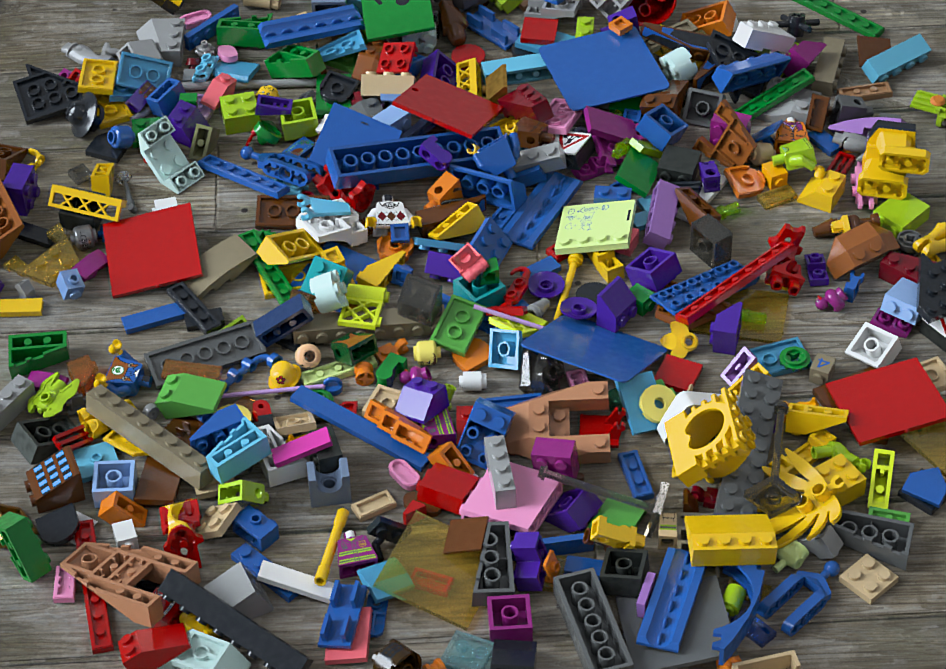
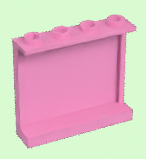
M510 462L516 488L517 507L496 510L487 468L483 478L479 479L476 488L471 490L467 501L462 503L459 514L461 519L489 516V522L509 521V529L537 532L563 493L562 477Z

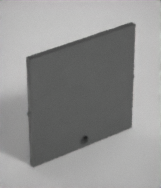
M717 575L703 577L678 653L636 644L637 635L643 618L637 617L636 603L638 597L615 596L624 633L622 637L625 639L634 669H677L719 660L720 651L712 650V643L721 640V637H713V631L715 628L730 624ZM737 649L731 657L738 656Z

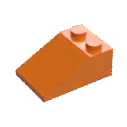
M725 0L682 13L680 22L689 19L698 28V33L711 35L712 31L716 30L730 37L736 13L729 1Z

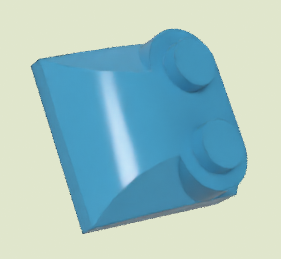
M490 328L488 367L523 370L526 367L528 355L523 350V346H521L523 341L522 331Z

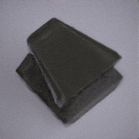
M523 349L519 389L524 394L541 393L542 395L560 390L559 381L564 377L565 373L564 363L541 353L537 355L528 349Z

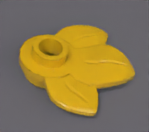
M677 321L670 323L672 333H668L660 339V343L665 348L672 350L671 355L679 358H684L688 352L695 350L698 346L697 336L689 332L685 324ZM686 339L691 340L692 343L690 346L686 345Z

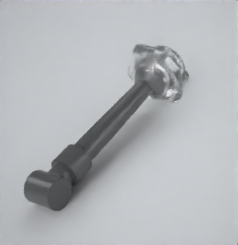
M121 171L117 174L115 181L119 185L124 186L128 210L134 214L138 211V208L135 206L128 186L132 175L127 171Z

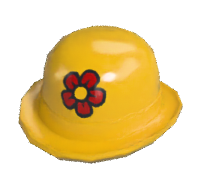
M288 361L276 362L272 366L268 378L270 389L295 387L301 377V368Z

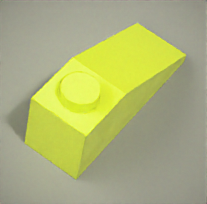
M876 448L874 450L868 509L870 506L888 509L895 451Z

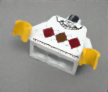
M384 195L382 202H377L376 208L371 209L365 219V228L373 227V237L387 236L388 232H391L390 224L409 223V228L411 225V229H414L415 226L422 227V218L420 216H413L407 208H404L402 202H393L392 195Z

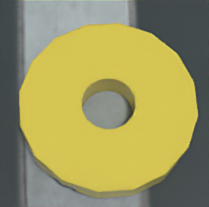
M660 384L651 385L640 396L639 407L643 412L642 414L649 421L659 424L676 395L667 386ZM654 401H661L663 408H657Z

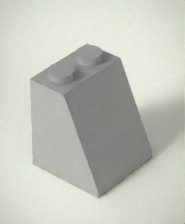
M241 562L203 587L250 619L274 610L261 582L256 580L257 577Z

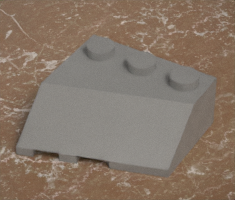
M151 18L136 31L139 40L152 39L165 61L173 62V67H182L185 50L184 34L187 33L185 18Z

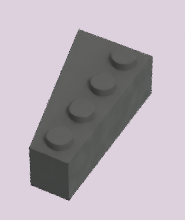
M842 509L841 519L832 527L843 541L844 546L863 554H869L875 559L906 571L915 523Z
M509 521L488 522L473 589L472 607L487 606L488 596L515 595Z

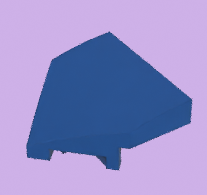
M939 467L910 473L902 488V492L940 508L946 497V483Z

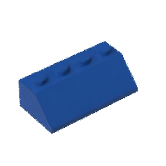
M773 52L770 54L764 53L755 58L749 57L744 61H734L729 65L722 64L715 69L712 79L719 92L724 94L768 82L774 77H780L791 61L790 56Z
M453 164L449 166L450 173L460 180L464 198L485 194L487 204L501 206L517 211L527 199L525 184Z

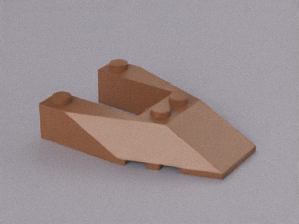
M608 381L581 383L506 407L516 412L505 438L509 455L515 456L516 454L532 460L531 452L536 437L575 440L579 464L611 463L610 434L570 435V411L609 410Z
M85 542L60 563V567L127 618L134 623L150 628L164 617L160 595L134 587L141 579L161 585L172 568L195 583H201L198 561L148 546H143L141 549H133L131 545H122L118 548L111 547L109 543Z

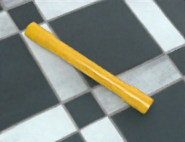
M345 508L338 509L335 516L333 529L314 578V582L318 586H324L327 582L330 567L338 546L337 541L341 537L349 516V511Z

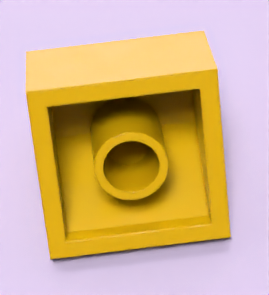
M827 170L823 179L815 176L811 177L798 197V203L828 213L832 212L845 191L846 175Z

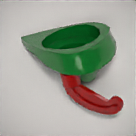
M259 120L252 129L245 146L250 145L254 136H257V141L261 145L269 143L276 145L282 138V134L274 122Z

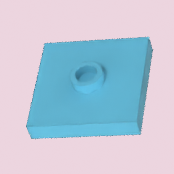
M106 442L73 451L83 483L93 481L94 461L118 460L114 446Z

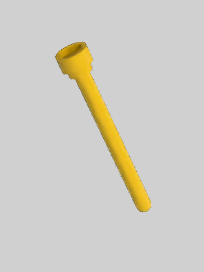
M581 253L569 254V270L565 280V288L561 293L554 320L563 315L560 305L562 301L568 298L576 269L582 265L584 257Z

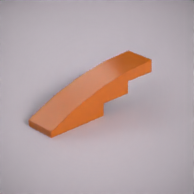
M375 399L370 400L364 418L377 424V427L391 434L390 437L422 454H426L433 437L431 434L390 407Z

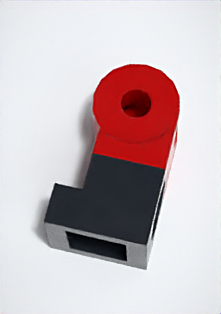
M256 400L253 403L252 415L253 420L256 421L254 425L260 427L269 424L275 430L269 403L266 400Z

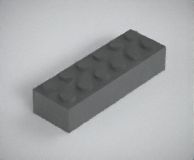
M594 567L553 577V593L583 669H634L633 661Z

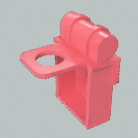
M469 243L449 259L450 263L469 283L490 266L485 258Z

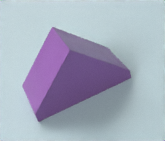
M744 346L720 376L731 387L743 376L746 368L751 369L757 364L758 359Z

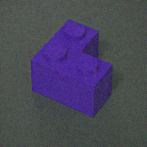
M516 532L514 540L510 544L511 552L514 553L516 558V568L513 570L514 583L518 591H542L546 576L543 563L548 552L540 532Z

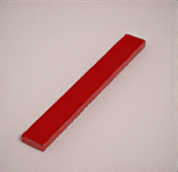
M785 241L779 242L675 315L676 321L690 325L796 250L795 244Z
M93 519L80 521V528L74 534L77 549L85 542L97 543ZM82 584L93 655L114 651L107 603Z

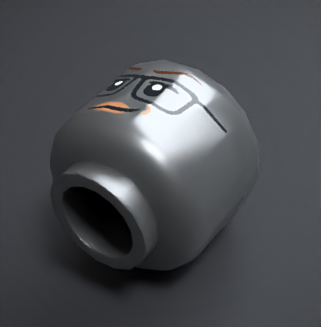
M89 224L74 227L73 234H70L71 244L76 245L78 250L92 248L95 246V242H98L96 230Z

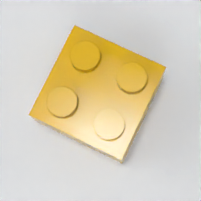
M842 453L814 467L827 484H830L837 475H840L843 479V482L848 487L847 490L834 495L841 504V507L865 494L867 478Z

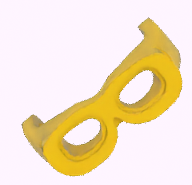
M30 148L28 153L36 156L34 163L27 165H34L36 171L45 162V156L41 155L37 150Z

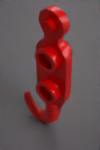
M521 266L510 272L511 276L517 272L524 273L513 281L504 295L505 302L500 306H512L519 303L529 287L531 275L529 268Z

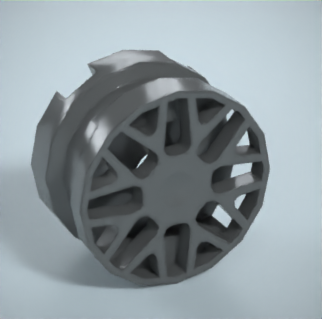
M914 230L900 232L897 236V242L900 246V249L896 250L897 253H909L908 255L914 257L919 256L921 252H916L912 245L921 238V234Z

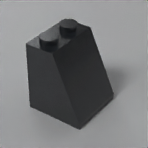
M494 639L490 669H536L537 641Z

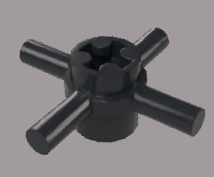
M790 13L789 16L782 14L780 16L782 21H774L779 24L778 27L787 28V33L794 37H803L804 31L807 33L812 32L811 26L820 25L819 19L805 20V15L799 13Z

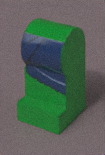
M390 352L376 371L377 385L381 384L391 388L393 381L399 373L401 374L405 369L408 370L407 358Z

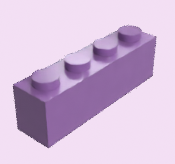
M660 179L653 189L642 243L663 250L667 244L670 245L672 242L673 234L671 232L676 224L674 218L678 213L676 206L679 203L675 188H680L679 186Z

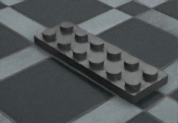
M253 320L144 353V359L156 389H160L163 387L168 375L186 373L202 376L240 364L245 357L253 359L258 355L266 354V349L256 338Z

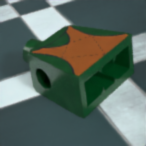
M348 333L331 342V349L333 350L335 360L350 366H354L379 352L375 334Z

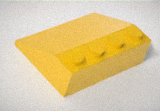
M767 514L684 517L691 567L775 564L778 546L775 531Z

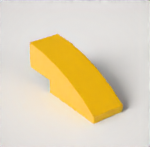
M614 250L586 252L597 271L608 284L617 276L625 278L624 265L615 257Z

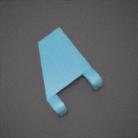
M304 194L297 195V199H303V202H297V206L301 208L302 213H308L305 216L301 215L303 221L320 216L351 215L348 203L313 198ZM311 204L312 209L305 206Z

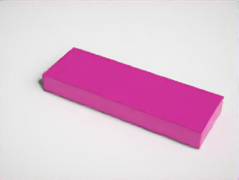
M324 427L273 448L271 453L275 466L279 468L333 446L328 428Z

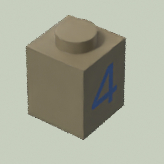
M817 353L810 367L808 382L817 385L829 383L835 372L836 358Z

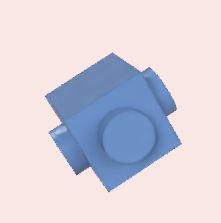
M78 269L59 272L56 284L63 300H75L81 297L85 285Z

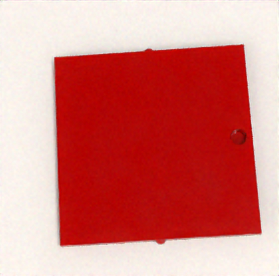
M425 74L392 102V105L470 139L501 113L504 108L499 104L428 74Z
M190 202L121 219L119 222L113 221L102 224L113 299L203 277Z
M917 357L825 383L838 409L849 410L846 423L859 446L946 421V403Z

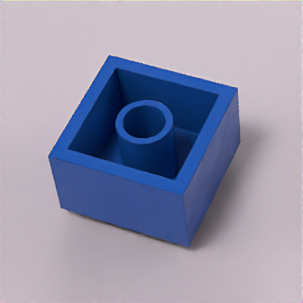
M662 103L645 113L635 130L662 152L667 144L673 145L680 141L689 125Z

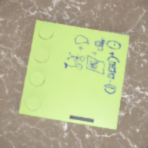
M624 200L564 206L554 249L555 254L563 255L629 249L637 206L636 201Z

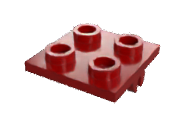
M384 43L376 73H409L412 59L417 57L415 53L418 52L416 43Z
M616 407L610 415L580 414L579 435L610 434L611 448H619V438L621 432L625 430V423L622 422L621 426L619 425L622 417L626 415V409L622 407V411L619 412L618 407Z

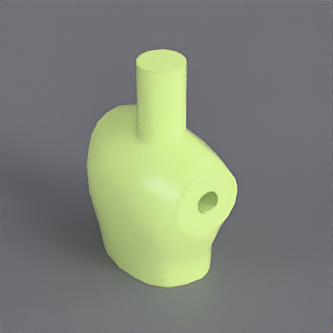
M796 540L778 549L777 558L780 561L772 567L773 571L779 573L785 566L794 569L800 568L809 555L808 549Z

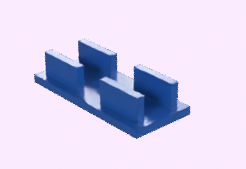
M481 4L478 5V11L474 14L466 13L467 28L505 51L512 47L521 35L520 27L506 19L501 22L495 18V12Z
M335 580L330 596V604L321 627L318 647L351 649L368 590L367 585H361L360 581L355 580L354 585L341 584L340 580Z

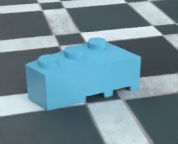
M245 416L242 418L241 424L229 432L230 436L225 441H221L206 456L210 474L221 484L272 454L267 436Z

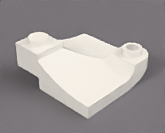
M342 198L331 200L346 203ZM351 207V215L320 216L303 221L301 215L305 216L308 213L301 212L296 218V228H304L318 243L344 241L352 247L368 242V229L359 222V214Z

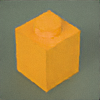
M772 161L762 164V173L766 179L765 184L770 191L787 186L788 172L783 165L774 167Z

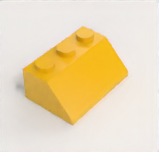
M304 228L267 235L258 248L257 253L267 265H277L313 259L315 255L321 257L320 252L324 250Z

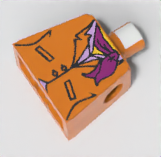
M793 117L783 121L775 135L774 149L777 154H780L779 147L781 145L805 137L809 141L805 124L803 122H796Z

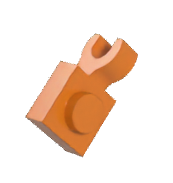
M401 338L394 346L391 342L378 347L379 352L374 354V356L382 364L390 352L397 355L407 353L409 351L406 346L408 342L405 338Z

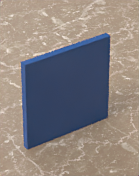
M783 119L753 134L752 138L754 141L762 140L763 143L773 145L775 141L771 135L777 131L783 123Z

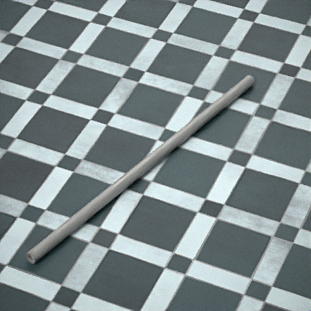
M316 78L250 80L248 83L236 82L235 89H260L262 86L267 85L275 88L316 87ZM212 81L181 83L185 91L207 90Z

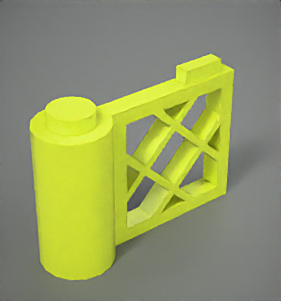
M349 283L346 293L348 304L358 306L353 309L349 305L343 307L338 318V326L376 330V327L381 326L382 317H380L382 308L390 301V292H387V288ZM377 307V309L369 311L367 308ZM362 310L365 312V314L361 316H358L356 314L357 312ZM348 316H352L354 318L352 320H344V318ZM371 318L373 322L369 323L364 322L363 320Z
M529 312L524 316H514L542 326L549 324L548 321ZM491 316L488 319L490 321L489 324L500 329L522 331V338L529 337L539 331L538 329L498 316Z

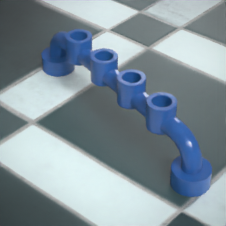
M277 353L261 354L253 359L245 357L241 361V368L239 370L235 368L228 370V378L223 381L227 383L224 393L229 390V386L234 382L239 383L247 372H254L259 363L265 361L267 366L272 368L276 362L283 361V357ZM213 413L196 415V418L205 424L213 416Z

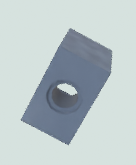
M347 457L339 458V468L329 474H322L316 471L314 461L306 462L311 508L352 503Z

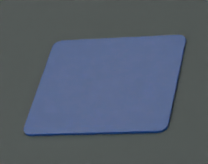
M634 26L632 30L622 36H619L612 30H607L543 45L539 48V53L567 105L573 111L584 110L586 106L596 107L669 88L668 80Z
M564 314L521 342V346L621 383L629 382L667 353V349L660 345L620 331L614 333L597 326L595 322L590 320H576Z

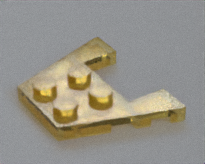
M58 222L46 232L47 237L56 243L28 265L15 255L4 263L3 266L6 271H14L19 276L30 277L35 282L53 288L57 285L56 280L59 272L72 269L79 262V259L61 224Z

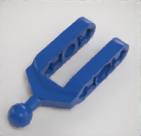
M245 146L240 151V155L244 160H257L258 168L263 169L266 175L299 187L308 185L316 172L322 177L325 174L322 166L289 152L259 154L254 152L250 146ZM297 162L301 163L303 168L298 167ZM284 170L290 172V177L285 174Z
M832 560L826 562L824 570L820 574L799 570L795 574H791L760 602L757 614L764 619L770 618L804 585L814 593L785 619L781 627V631L788 636H794L831 599L832 593L826 579L829 576L834 577L840 572L839 564Z

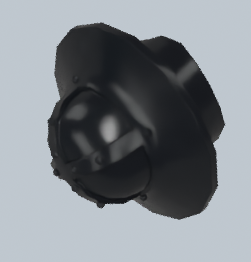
M83 93L78 100L67 106L65 118L71 123V130L74 136L82 138L89 131L95 132L104 119V108L97 104V98L94 93ZM97 108H99V116H96Z

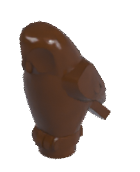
M441 0L438 5L440 8L442 35L447 37L451 45L455 47L463 45L466 42L465 29L468 27L467 19L454 6L452 0Z

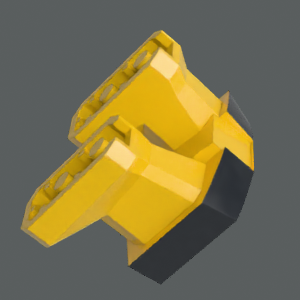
M877 120L867 135L866 150L862 158V172L858 177L857 192L860 195L902 200L907 196L909 180L906 177L907 173L924 175L929 172L931 153L917 148L915 142L916 124Z

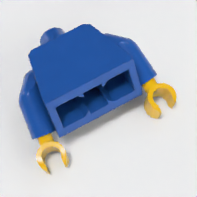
M514 122L512 130H509L508 125L505 126V129L510 133L509 135L506 133L481 148L472 144L474 146L473 152L467 148V153L473 155L472 158L480 170L495 176L503 172L507 179H512L517 175L512 167L517 164L520 157V141L516 133L518 127Z

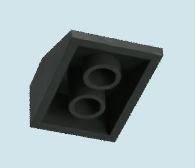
M67 415L17 421L10 440L30 465L39 464L59 451L51 439L55 435L76 426ZM79 433L74 434V435H72V436H69V437H67V438H64V439H62V440H65V439H68V438L73 437V436H75V435H78ZM81 438V439L76 440V441H74V442H72V443H70V444H66V445H64V446H62V447L64 448L65 446L73 445V444H75V443H78V442H80V441H83L84 439Z

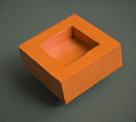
M620 16L609 22V29L622 36L633 29V23Z

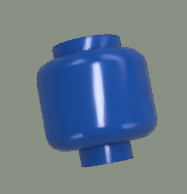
M113 126L108 132L107 139L114 148H130L135 141V133L129 126Z

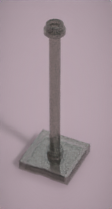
M783 401L777 402L774 406V413L777 414L771 477L744 490V498L771 518L802 503L803 499L800 493L779 478L784 418L789 412L787 403Z
M541 465L537 477L543 481L544 478H548L647 511L646 513L650 515L644 535L645 537L652 538L663 509L669 483L662 481L654 502L650 501V503L547 470V465Z

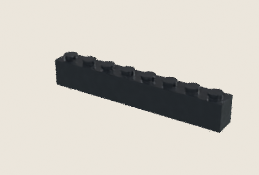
M171 568L158 591L163 593V599L171 604L175 601L180 605L179 609L188 615L193 613L197 616L196 621L204 626L207 624L214 627L212 630L214 633L221 637L226 635L231 639L229 642L239 649L241 646L248 650L246 654L257 660L260 658L265 661L263 665L268 669H309L313 663L312 659L177 570Z

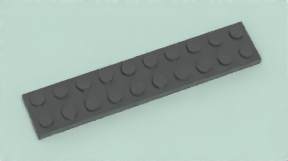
M747 368L745 369L737 406L743 416L747 415L752 422L751 429L756 436V448L751 450L749 456L737 470L725 477H721L713 515L757 513L765 474L762 466L767 464L783 380Z

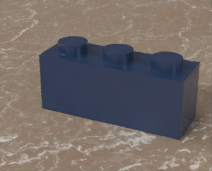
M299 293L253 321L256 338L267 348L312 321L314 316L311 304Z

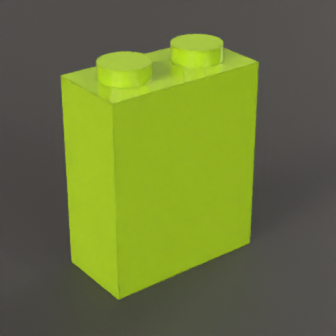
M907 192L906 198L902 200L887 199L873 210V214H879L880 227L891 231L897 239L900 232L904 230L915 231L929 219L930 205Z

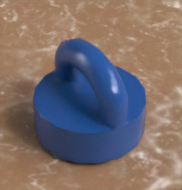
M328 377L323 381V384L326 385L324 390L330 392L332 396L339 395L343 391V383L340 378Z

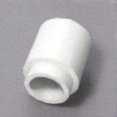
M481 371L463 372V375L459 376V387H463V391H482V389H487L486 373Z

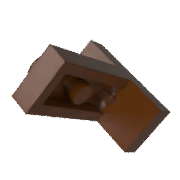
M812 94L805 125L806 129L823 132L826 118L831 115L833 108L830 106L831 97Z

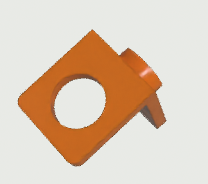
M549 550L543 563L547 574L544 583H553V577L558 575L561 568L553 550Z

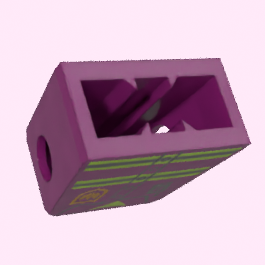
M448 408L444 409L427 423H418V426L433 436L428 449H436L439 445L450 441L456 446V433Z
M349 530L344 533V539L337 541L340 579L358 576L357 570L378 564L377 555L366 535L356 536L355 531Z

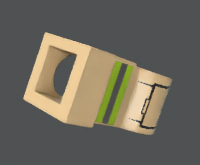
M660 512L658 549L677 548V513ZM672 539L673 542L670 544H665L661 540Z

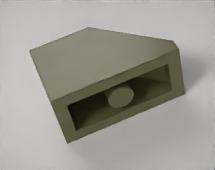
M196 124L188 158L199 161L212 154L217 146L221 129Z

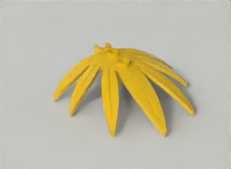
M785 448L788 458L798 472L809 482L778 469L762 466V470L777 483L789 489L805 493L760 498L757 512H776L790 509L769 519L775 535L792 528L777 540L778 549L799 538L814 522L815 524L806 538L808 541L812 540L823 530L828 518L831 524L835 525L841 519L842 507L834 495L838 492H844L848 488L840 475L835 476L831 483L827 484L813 466L788 448Z

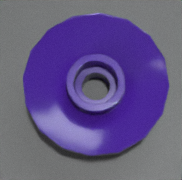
M541 271L529 278V292L541 299L557 297L565 288L563 278L551 271Z
M571 297L561 302L560 310L565 316L576 320L588 319L597 314V304L588 298Z

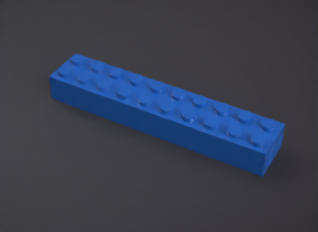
M500 126L483 128L472 139L456 132H446L329 147L325 162L334 190L356 187L361 180L367 184L375 185L442 176L446 171L437 170L418 154L421 143L434 135L438 139L437 144L443 150H447L452 154L451 164L480 171L472 158L473 155L467 153V148L473 152L474 146L472 144L481 148L503 134Z

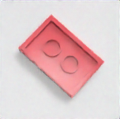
M371 607L362 608L351 649L326 648L324 659L326 665L368 662L373 612Z

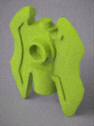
M59 372L54 373L45 379L37 393L28 399V412L34 413L37 409L38 413H43L44 418L61 412L66 401L76 394L80 380L76 378L66 385L65 382L58 379L60 376Z

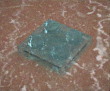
M456 630L441 660L446 669H485L492 656L494 642Z

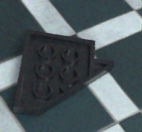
M716 30L712 31L706 44L716 68L722 64L729 65L734 61H744L749 57L755 58L762 55L755 50L742 47L733 41L732 38ZM766 82L731 91L729 95L735 104L741 94L754 99L761 94Z
M26 64L29 76L12 81L27 125L66 113L68 104L78 100L83 94L78 92V82Z
M922 253L919 258L916 311L928 324L946 317V259L933 263Z

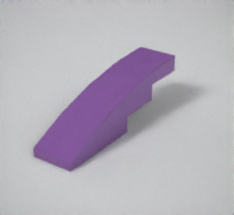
M869 117L829 125L828 129L832 133L838 132L843 134L848 132L867 137L868 131H870L877 120L906 122L900 118Z

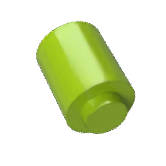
M738 584L727 585L722 596L729 617L739 614L746 596V590Z

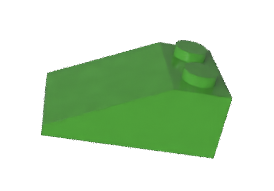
M186 373L171 374L167 376L155 404L165 419L215 413L227 383Z

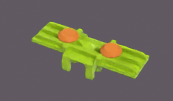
M917 90L910 107L937 114L936 126L941 127L942 122L946 119V95L943 94L941 96Z

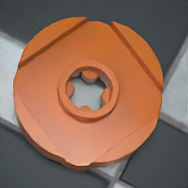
M388 232L387 236L383 237L382 235L377 241V252L380 260L403 250L406 252L405 262H407L414 251V241L412 238L409 243L391 244V232Z

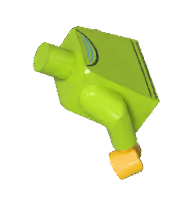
M806 137L781 145L779 147L780 154L771 156L774 167L783 164L787 170L805 167L810 171L815 170L814 176L819 179H823L825 176V168L817 165L814 148Z

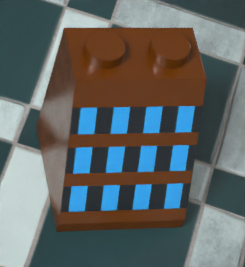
M70 445L65 446L26 472L27 481H24L27 493L31 492L32 495H29L32 507L36 506L39 514L70 503L86 500L81 473Z

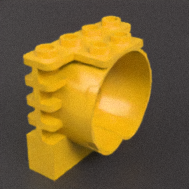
M725 387L721 389V395L712 394L710 402L704 399L701 401L702 406L698 408L696 406L691 407L692 412L689 415L682 411L664 422L676 476L688 488L705 477L718 478L731 474L746 460L751 450L756 448V436L751 429L752 422L747 415L743 416L736 404L738 399L735 393L728 391ZM718 434V436L711 443H709L710 440Z

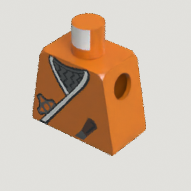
M448 171L444 172L428 189L429 202L423 208L427 209L464 200L460 180Z

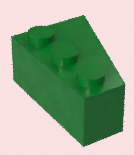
M273 13L267 14L268 17L257 18V15H251L252 18L241 19V16L219 19L216 26L217 45L265 48L258 25L261 22L273 20Z
M295 44L286 45L264 60L271 78L317 77L326 69L319 50Z
M67 331L8 335L9 371L12 380L18 374L25 376L30 374L31 371H38L69 360L70 349Z
M9 511L0 517V535L2 537L0 543L2 546L7 545L12 555L10 559L23 580L33 583L52 570L49 564L51 559L46 552H43L41 548L42 542L34 534L31 520L28 517Z

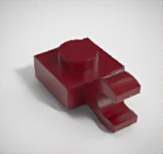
M693 485L691 493L698 502H704L703 507L714 509L718 489L707 487V491H705L702 487Z

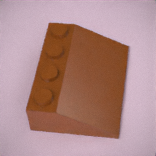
M0 179V259H2L25 225Z

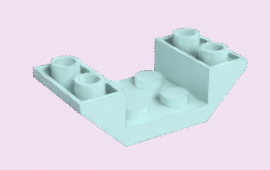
M165 115L138 133L140 152L159 182L176 194H179L203 178L205 174L196 161L188 162L171 136L175 128Z
M191 629L187 631L191 648L158 668L250 669L251 663L231 643Z

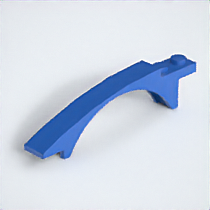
M761 565L723 566V573L733 578L746 590L751 604L740 618L730 624L714 629L713 637H721V640L712 643V650L720 651L718 665H724L747 635L755 618L764 584L765 570H761Z

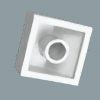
M865 322L846 349L845 354L875 368H881L892 364L901 351L902 346L898 336Z

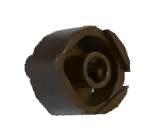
M396 639L390 640L388 644L380 651H376L372 656L373 669H421L422 666L420 655Z

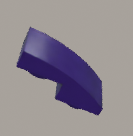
M823 253L804 255L810 286L829 285Z

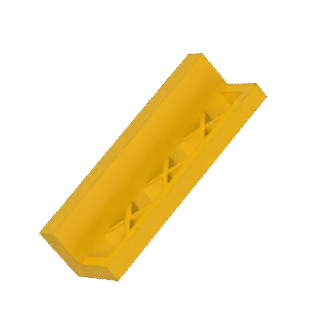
M476 58L456 63L457 87L463 90L468 88L470 89L468 92L482 97L481 69ZM469 66L465 71L461 70V68ZM465 77L469 78L466 82H462Z
M52 184L48 206L119 222L121 210L126 208L127 201ZM55 194H62L66 201L61 204H55ZM75 197H78L83 204L78 208H74L70 202ZM95 201L100 209L96 212H91L87 205ZM110 205L117 206L115 217L109 216L105 211Z

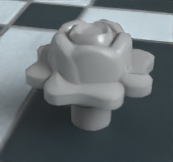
M203 40L201 45L196 46L195 53L200 57L207 53L214 54L215 47L206 40Z

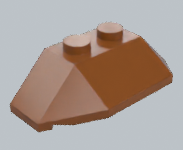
M377 40L368 42L366 45L367 49L362 50L358 54L351 78L361 81V74H366L367 71L376 72L383 44L388 43V41Z
M867 221L834 238L826 266L834 280H837L849 274L852 270H857L886 256L890 251L894 252L900 249V246L891 231Z

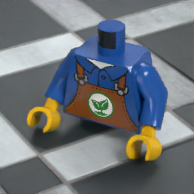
M114 339L109 346V352L112 354L117 353L118 356L114 357L106 376L102 373H98L95 376L94 387L101 384L120 398L136 396L141 386L151 387L153 378L152 376L145 375L143 365L125 350L122 351L121 341Z

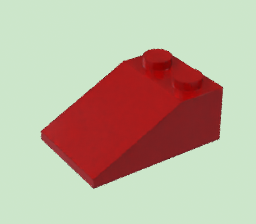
M184 623L136 630L131 634L124 635L118 641L122 663L126 669H158L191 648Z

